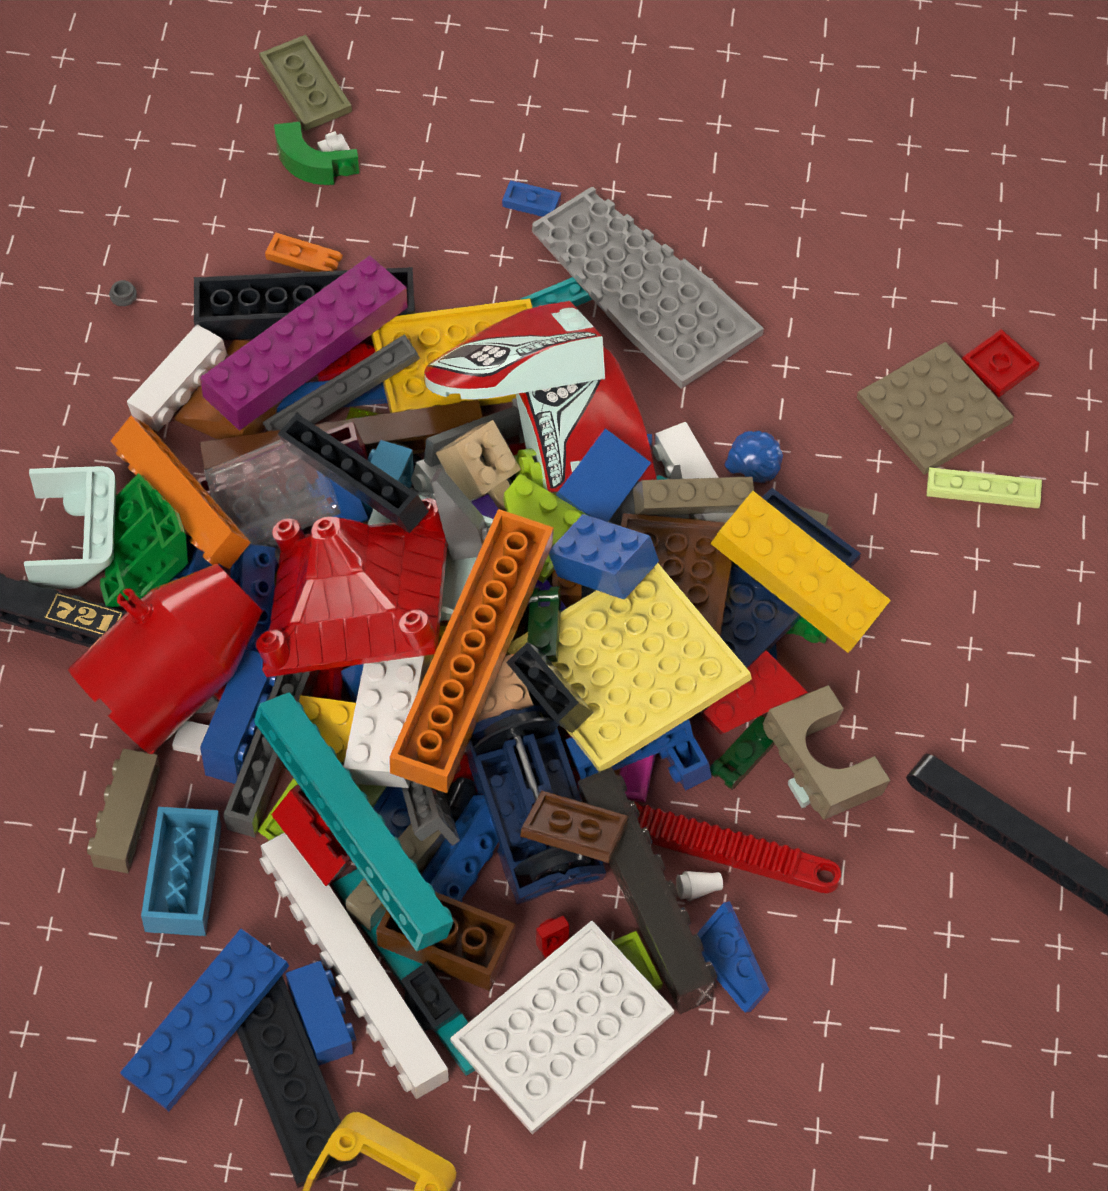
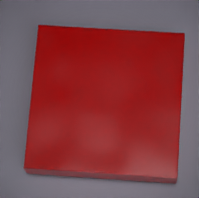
M1002 329L962 357L965 364L997 397H1001L1035 372L1040 364Z

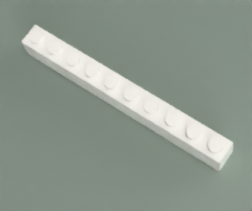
M285 832L262 844L263 857L259 860L263 869L268 875L272 873L277 881L274 884L282 898L287 896L290 900L291 905H289V908L297 921L302 920L307 927L304 931L312 945L318 944L322 951L319 953L326 968H333L337 974L335 980L342 993L348 991L353 999L350 1003L355 1014L359 1018L362 1016L369 1024L366 1026V1029L374 1042L379 1041L384 1048L382 1055L390 1067L395 1065L400 1073L397 1077L406 1092L411 1090L414 1097L418 1099L449 1081L448 1068L331 887L323 884Z

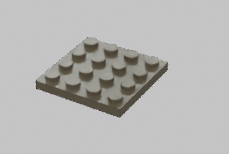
M946 342L857 393V399L924 475L929 472V467H939L1012 424L1014 418Z

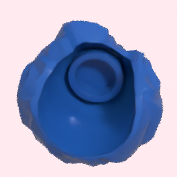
M746 431L736 437L724 466L733 474L742 473L745 477H753V482L765 483L774 479L779 472L783 453L780 449V444L769 433Z

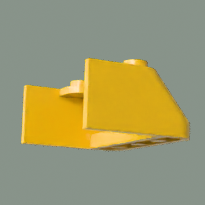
M353 1112L344 1117L329 1138L307 1177L303 1191L311 1190L330 1156L340 1161H350L359 1152L416 1183L414 1191H450L456 1180V1170L452 1163L367 1115Z

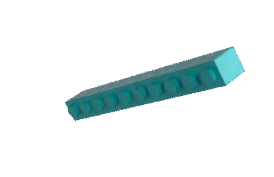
M290 692L260 703L254 723L416 952L446 939L454 922L449 909L443 907L436 897L433 887L426 883L419 873L416 863L405 854L400 841L385 826L383 817L372 808L367 795L357 787L350 771L342 766L337 759L334 749L327 745L320 734L319 728L305 714L301 703L296 701Z

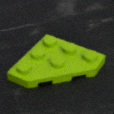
M521 474L517 476L503 496L507 512L554 527L552 547L580 516L585 514ZM549 555L538 578L542 583L555 570Z

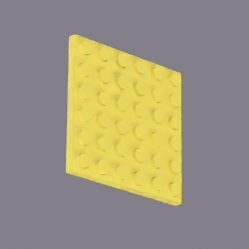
M658 563L625 600L596 590L560 613L558 662H552V664L594 712L573 733L569 731L568 733L600 774L752 680L749 670ZM528 632L511 642L507 651L508 656L515 654L527 643Z

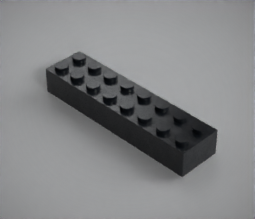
M413 267L386 268L389 273L407 287V309L397 316L415 314ZM349 270L194 277V326L199 325L223 340L253 339Z

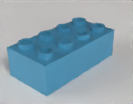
M158 807L141 913L145 932L206 936L222 828L218 810Z

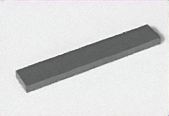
M404 334L265 420L263 424L268 431L281 430L296 413L315 424L419 360L420 357Z

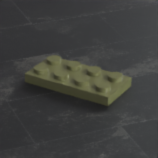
M306 35L259 53L261 63L304 131L352 112L350 102Z

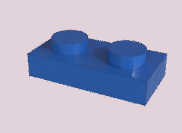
M510 180L502 199V207L543 217L558 208L561 201V192Z

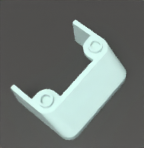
M104 466L29 469L36 498H63L64 509L68 514L85 516L83 559L25 561L24 567L28 581L34 586L41 588H80L108 567L114 558L116 479L114 472Z

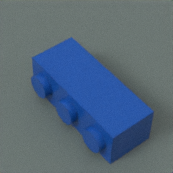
M318 961L287 972L288 988L318 1066L353 1054L352 1042L356 1041V1036L351 1023L345 1024L342 1015L346 1014V1010L341 997H335L332 988L336 987L331 970L325 971L322 962Z

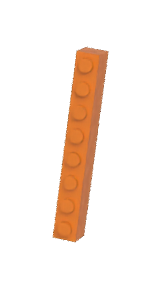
M131 415L111 439L112 444L117 448L116 455L126 463H129L128 469L132 473L143 475L179 513L185 534L192 537L190 542L196 548L205 552L202 555L204 559L212 565L220 564L230 569L251 542L149 425Z

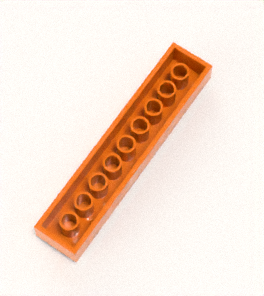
M500 509L497 510L389 757L390 774L445 793L448 792L552 548L554 527Z

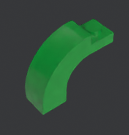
M300 122L274 124L279 159L283 166L295 177L312 184L334 185V176L359 174L357 149L331 152L318 151L308 146L304 141Z

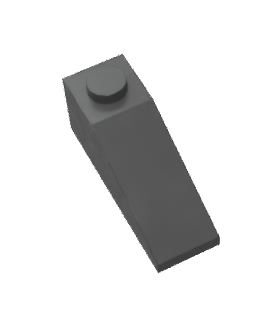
M437 469L431 484L451 560L477 557L490 527L486 528L482 514L444 469Z

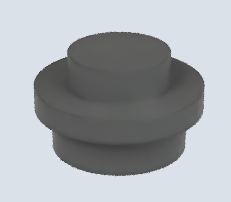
M120 280L112 285L109 296L113 304L128 306L136 300L137 292L130 282Z

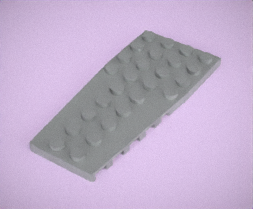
M590 187L532 224L533 234L589 294L622 333L681 389L763 335L764 328L710 278L686 259L680 261L673 255L674 250L666 244L661 246L653 239L654 234L647 229L642 231L638 228L630 215L626 214L623 216L619 213L611 200L607 199L604 201L596 194L594 187Z

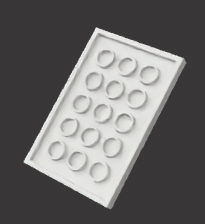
M590 921L452 1036L450 1041L530 1133L533 1134L674 1014V1009L593 921Z

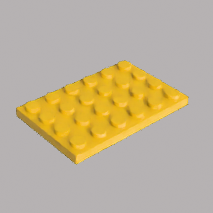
M522 299L400 315L394 317L372 333L375 352L405 334L420 357L419 360L383 381L390 413L408 409L428 408L435 405L454 404L462 401L479 400L480 406L512 402V399H516V394L487 399H461L460 394L457 393L449 394L447 397L440 396L431 392L426 387L424 370L430 362L469 337L496 322L520 311L532 308L531 300Z

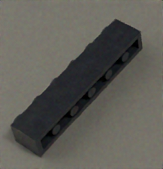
M298 413L278 433L291 453L408 533L429 512L417 493Z

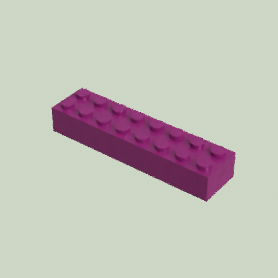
M369 255L202 375L200 379L203 398L240 431L407 309V287Z

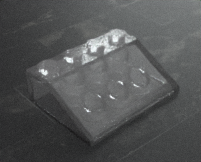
M282 440L204 470L211 497L251 542L250 544L261 546L275 540L272 535L273 528L283 519L297 520L303 529L313 525L318 519L333 517L341 513L330 479L291 453Z

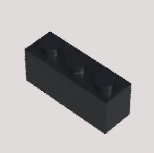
M529 642L506 662L553 720L567 731L573 733L594 713L546 655Z

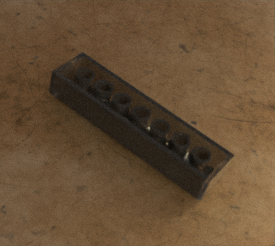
M610 767L579 780V794L583 803L629 816L627 827L609 861V865L679 1014L714 1000V989L717 988L715 969L710 961L706 963L704 961L702 942L697 934L692 935L689 925L691 920L685 907L679 908L676 901L678 893L672 880L666 881L663 873L665 866L658 853L654 855L650 845L653 842L646 827H640L637 819L640 818V814L634 801L628 802L625 794L627 787L621 775L616 776L613 768Z

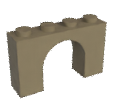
M829 685L770 709L763 722L765 734L769 739L773 740L779 749L781 759L789 765L794 773L796 783L803 787L809 797L812 808L819 812L823 820L883 795L890 782L889 777L875 756L848 768L834 769L820 764L809 753L805 738L812 733L836 724L844 709Z

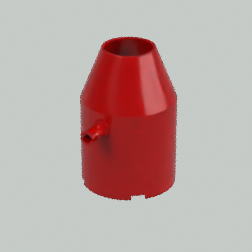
M218 564L153 588L141 599L132 589L123 590V593L129 597V600H126L119 594L117 603L127 612L68 668L71 676L94 702L101 699L112 711L108 717L148 754L152 755L213 695L220 702L227 682L235 675L263 612L251 597Z

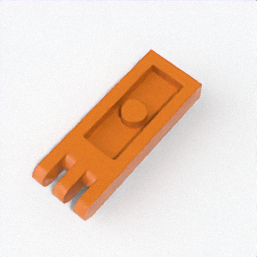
M276 232L265 252L267 260L306 272L334 271L339 265L338 262L343 257L338 251Z

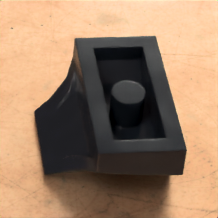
M427 962L401 980L405 988L404 1002L423 1031L429 1029L437 1031L462 1014L441 980Z

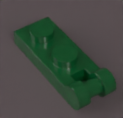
M550 587V590L534 588L529 599L527 642L542 651L551 662H558L560 587ZM541 602H550V606L541 607Z
M763 716L757 717L726 752L710 766L711 775L715 778L720 777L725 781L724 785L731 790L736 788L775 745L773 740L769 739L765 734L763 726L765 718ZM730 765L736 770L732 772L727 767Z

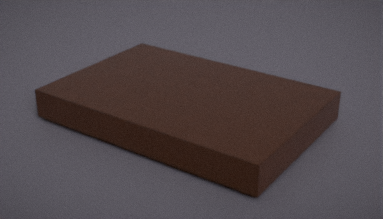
M541 790L521 828L520 837L609 863L627 827L629 816Z

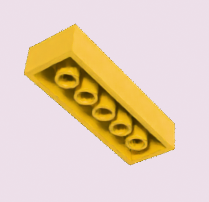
M754 491L749 494L711 542V545L847 653L857 644L891 601Z

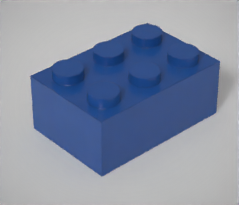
M585 514L580 516L549 552L558 577L624 600L659 562L649 535Z

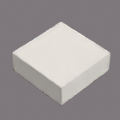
M186 721L176 732L172 745L173 750L201 755L200 746L209 725Z

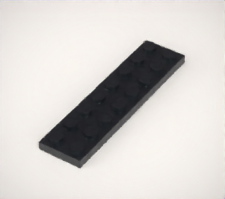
M281 976L236 1030V1033L296 1186L300 1188L305 1185L309 1173L329 1138L341 1123V1120L285 981ZM330 1156L316 1181L357 1166L356 1157L350 1161H340Z

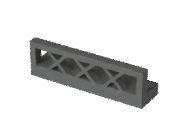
M410 781L409 788H402L413 832L420 841H423L437 830L443 834L452 846L460 841L445 792Z

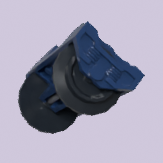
M542 705L531 706L522 710H507L501 713L500 716H494L477 722L466 747L469 767L478 795H484L500 844L497 853L517 904L531 901L544 894L570 886L603 880L606 875L603 862L520 837L521 828L541 790L582 802L557 728L559 725ZM530 875L533 883L522 886L516 876Z

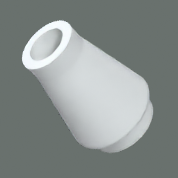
M684 871L682 875H677L676 877L678 896L680 899L691 901L709 893L722 890L723 879L720 872Z

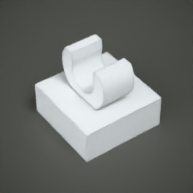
M336 131L326 134L325 140L317 142L318 150L323 152L350 150L343 135H337Z

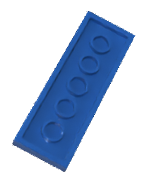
M240 929L122 1069L120 1074L169 1112L288 969L289 964L250 934Z

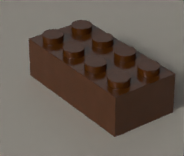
M435 892L443 907L449 909L454 922L446 939L416 952L386 910L376 929L377 946L421 964L427 962L431 968L488 991H491L515 941V923Z

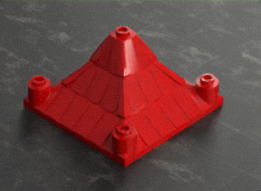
M421 499L429 512L410 533L394 522L367 525L340 517L318 519L312 527L311 534H304L300 524L294 519H283L274 526L272 535L280 549L271 624L269 631L261 634L256 642V648L263 659L262 670L266 677L435 654L439 640L448 546L435 499Z

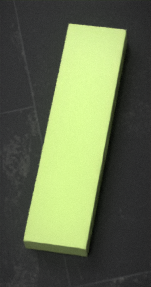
M929 467L926 496L1039 508L1042 480Z

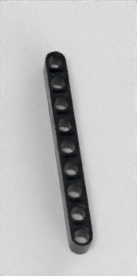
M924 754L906 776L908 783L916 791L1108 916L1107 868L931 754Z

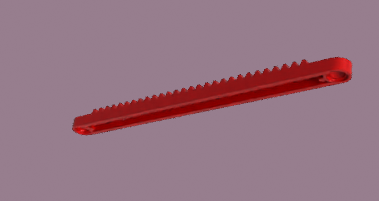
M463 755L459 764L461 770L455 774L452 783L459 777L474 781L466 755ZM577 785L583 803L629 816L623 836L820 893H831L840 884L841 870L835 862L804 853L800 848L793 850L786 844L779 846L775 841L769 843L765 838L758 840L751 834L744 836L740 831L734 833L730 828L723 830L716 824L710 826L706 821L699 823L695 818L689 820L684 815L675 816L671 811L664 813L660 808L654 810L649 805L640 806L636 801L629 803L625 798L619 800L615 795L606 796L604 792L595 793L591 788L584 790L580 785ZM820 871H829L833 874L834 879L828 883L822 882L818 879L817 874Z

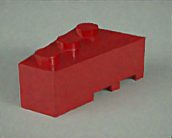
M765 650L747 668L751 673L752 680L711 704L700 715L722 735L767 713L774 707L807 693V691Z

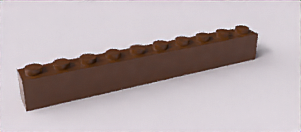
M479 400L414 410L408 409L395 413H382L375 416L351 418L336 422H324L316 424V426L323 431H328L353 421L365 444L367 457H369L371 450H376L380 440L412 449L413 454L424 453L427 438L481 419L483 416ZM280 430L200 442L205 476L285 447L286 445L278 435Z

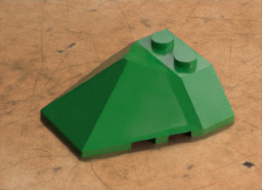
M139 473L116 495L114 558L112 563L105 568V578H100V588L104 602L110 608L120 606L117 603L119 594L126 600H129V597L123 593V590L132 589L141 599L151 589L168 583L188 564L186 535L179 513Z

